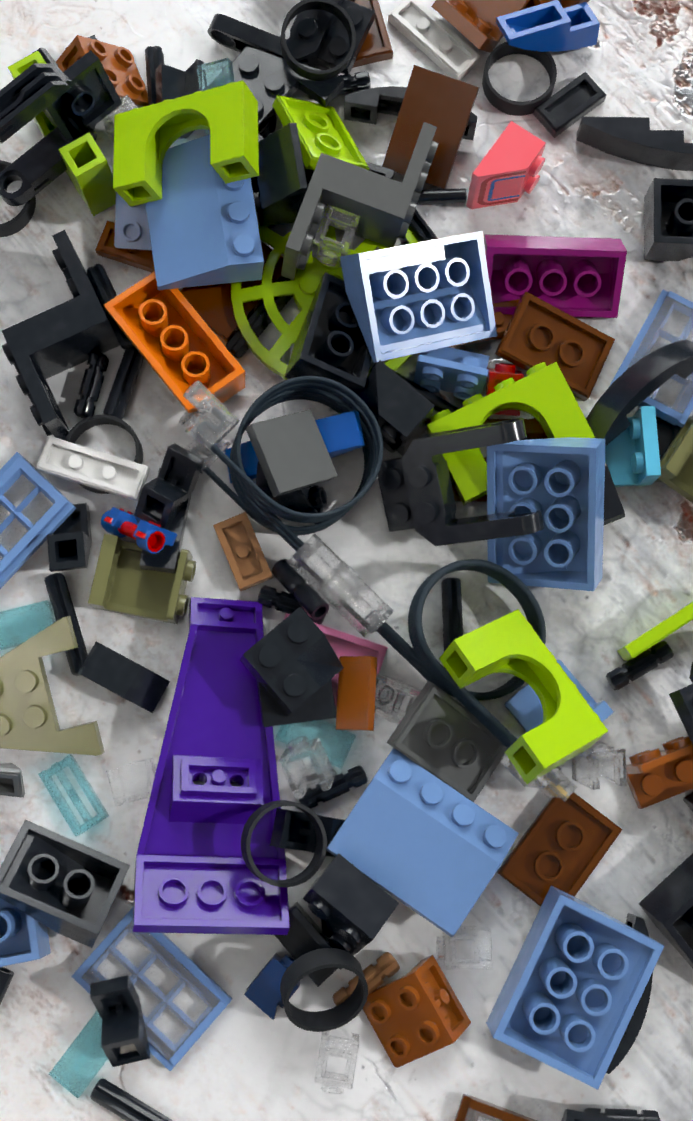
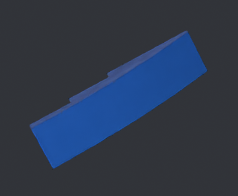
M350 411L315 420L331 459L365 446L358 411ZM247 441L241 444V460L246 475L253 480L257 474L258 458L251 441ZM231 448L225 450V455L229 459ZM228 467L229 479H230V483L232 484L231 476H230V469H229V467Z

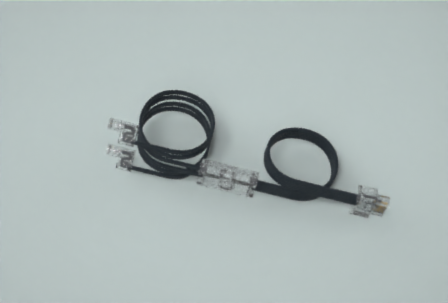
M301 376L280 382L259 396L244 415L233 442L229 459L224 452L231 444L224 437L240 420L199 380L192 384L183 397L198 411L193 413L186 412L178 422L193 439L185 449L205 459L200 473L205 472L253 520L263 527L278 533L296 551L287 563L363 637L369 632L372 634L377 631L427 681L434 683L448 695L455 697L508 749L517 738L479 701L506 696L517 690L525 681L517 676H513L501 687L484 693L468 691L465 687L460 689L449 672L435 658L426 642L422 627V612L427 595L443 576L461 570L480 572L497 580L513 594L521 605L527 621L545 644L546 627L540 605L529 588L507 569L486 560L465 559L444 566L423 581L411 601L408 613V632L412 648L385 622L394 610L315 534L333 525L346 515L368 492L380 471L383 459L382 434L374 414L365 402L346 386L324 377ZM290 400L315 401L330 407L338 414L358 411L365 444L362 447L364 471L360 486L353 499L331 511L301 513L278 504L266 495L246 475L241 460L242 435L257 416L276 404ZM218 458L229 467L231 481L237 494L209 468ZM277 516L298 523L318 524L303 527L288 526ZM314 533L305 543L297 537ZM506 754L499 759V762L524 787L538 788L548 799L556 797L566 801L577 788L560 771L565 763L527 785Z

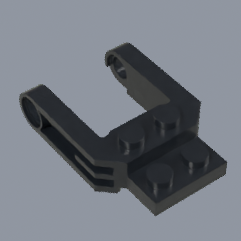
M332 0L346 10L355 27V48L348 65L341 72L342 74L349 75L373 24L375 11L349 0ZM311 9L299 13L290 29V37L286 39L287 47L294 59L301 64L313 68L318 64L330 69L339 65L348 55L350 48L349 36L344 24L332 13L320 9ZM223 14L214 15L207 32L217 43L240 53L246 47H251L284 58L281 52L279 36Z
M91 50L64 72L56 64L34 63L0 90L1 143L5 142L42 111L55 127L53 131L0 172V196L8 205L20 206L25 204L64 173L67 167L59 149L89 132L96 141L98 136L94 131L96 124L122 104L102 63ZM22 181L18 191L13 193L7 192V188L12 182Z
M516 418L426 434L418 439H414L403 457L382 460L377 477L389 532L415 529L417 533L434 546L520 536L543 530L545 527L541 510L516 515L515 511L456 519L455 513L457 509L448 465L443 457L444 453L524 439L527 437L524 419Z

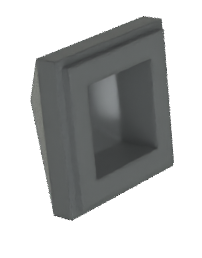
M13 763L0 764V795L24 798L25 790L22 770Z

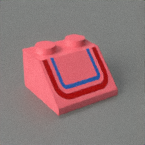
M511 121L472 173L466 206L470 209L514 203L518 202L524 192L530 194L539 181L540 175L538 173L545 162L542 154L546 142Z

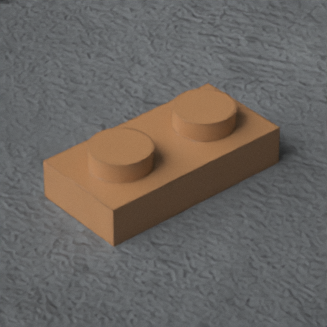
M246 512L213 525L240 591L273 579L271 570Z

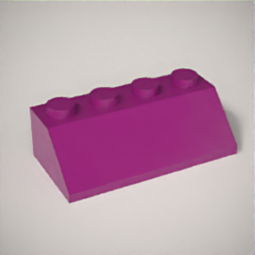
M484 234L492 303L517 300L521 298L522 294L528 292L573 317H618L627 250L621 239ZM517 306L493 307L494 313L501 312L513 315Z

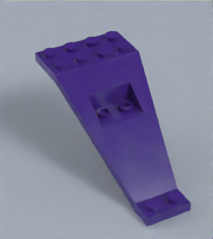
M200 597L190 598L188 638L136 854L133 932L288 934L290 926L287 887L273 886L257 878L246 866L241 852L242 831L249 817L262 805L280 800L273 726L262 728L257 681L240 661L242 655L264 637L262 604L259 602ZM200 781L204 785H196L193 782ZM231 783H238L241 786H232ZM275 808L266 813L256 824L251 837L250 849L254 864L265 877L272 880H286L285 848L270 846L277 810Z

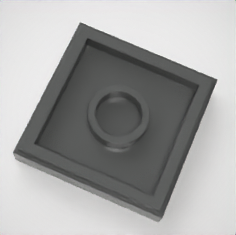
M311 409L253 423L246 428L273 497L327 482L338 476Z

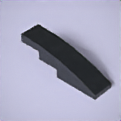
M582 116L576 133V140L607 154L636 163L672 170L693 171V143H684V130H650L649 117Z

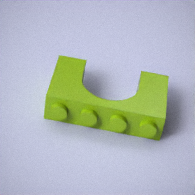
M39 51L8 66L13 80L34 63L46 64ZM43 111L33 118L44 137L55 129ZM90 132L59 149L67 167L65 172L93 216L116 204V191L113 189L112 172L105 156Z
M243 80L231 82L216 88L197 91L190 95L164 100L160 103L115 114L113 189L130 207L161 200L162 164L166 152L179 137L199 129L210 130V164L226 184L259 176L258 101Z
M545 362L537 364L526 371V377L516 382L513 378L504 380L494 387L495 392L485 397L481 393L476 394L462 402L464 407L452 413L449 409L443 410L430 418L432 423L427 425L428 434L483 424L490 416L497 412L514 409L533 416L541 424L548 438H595L557 362L546 366ZM480 448L443 454L447 461L450 479L463 505H467L487 495V463Z
M519 609L454 639L439 658L460 689L489 674L500 672L519 677L536 692L543 708L542 724L521 735L505 751V754L527 785L587 750L608 732L599 716L581 695L576 685L570 680L556 661L554 655L548 650Z

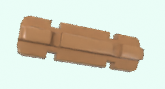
M385 952L376 959V965L370 964L363 970L368 985V995L384 983L383 979L386 976L390 978L399 971L400 966L391 953ZM355 976L348 982L349 986L346 989L342 987L333 994L332 998L336 1006L343 1003L353 993L358 983V976Z

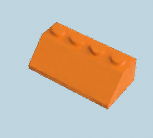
M155 271L103 305L107 313L188 413L209 409L205 404L200 405V402L206 396L208 397L207 402L214 408L220 406L245 388V370L178 288L157 290Z

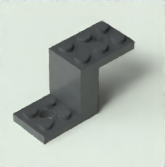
M426 122L423 123L402 183L321 153L285 246L281 276L294 281L298 269L305 270L310 257L312 242L316 240L322 223L389 248L395 246L398 237L404 239L439 144L432 141L437 127Z

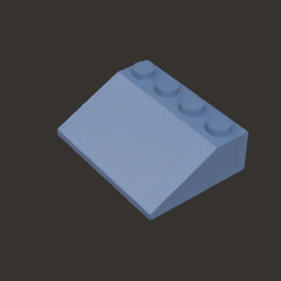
M210 135L169 148L162 164V199L145 203L157 290L262 280L264 258L251 178L227 184L223 181L210 164Z
M482 231L340 257L346 294L373 362L386 361L497 336Z
M576 437L530 439L487 446V515L515 511L516 515L541 510L545 527L543 530L531 534L488 539L489 562L507 569L526 586L595 591L603 578L605 439ZM488 576L489 583H499L497 580Z
M393 748L330 842L327 851L335 857L338 853L341 854L384 891L447 935L453 937L502 864L519 833Z
M551 885L486 1022L492 1037L598 1090L663 951L664 945Z

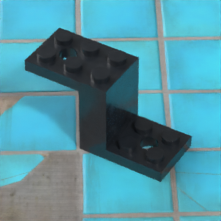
M63 230L52 235L58 247L52 252L61 271L65 275L66 282L74 298L2 330L7 342L2 345V349L10 364H14L19 374L16 376L17 382L24 395H28L33 404L30 406V410L38 426H42L47 436L53 434L55 438L65 440L70 430L46 379L87 361L91 352L105 353L120 346L81 260L66 231Z

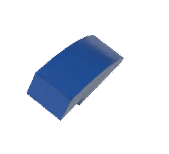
M558 0L496 17V24L508 44L524 50L560 52L581 49L597 44L600 22L587 2L563 8Z

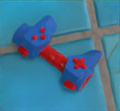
M112 507L101 518V526L106 532L119 536V538L128 536L136 540L139 548L151 554L159 553L165 545L173 546L178 535L152 521H144L133 515L130 511L125 512L122 508Z

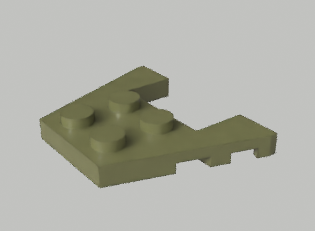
M71 616L57 620L0 657V748L93 756L101 755L105 752L97 721L66 729H60L42 657L78 648Z

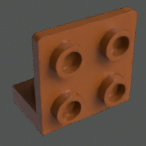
M436 0L431 7L479 50L491 53L503 37L496 24V17L523 10L530 0Z
M77 35L56 61L57 66L64 72L91 50L102 63L121 101L144 107L148 106V93L145 83L139 74L134 57L129 49Z
M682 736L662 744L664 747L662 752L657 748L630 756L631 764L621 767L638 809L646 808L693 789V745L689 736Z
M433 955L421 960L405 976L374 990L368 995L363 1007L364 1013L396 1068L453 1044L471 1024L470 1019Z

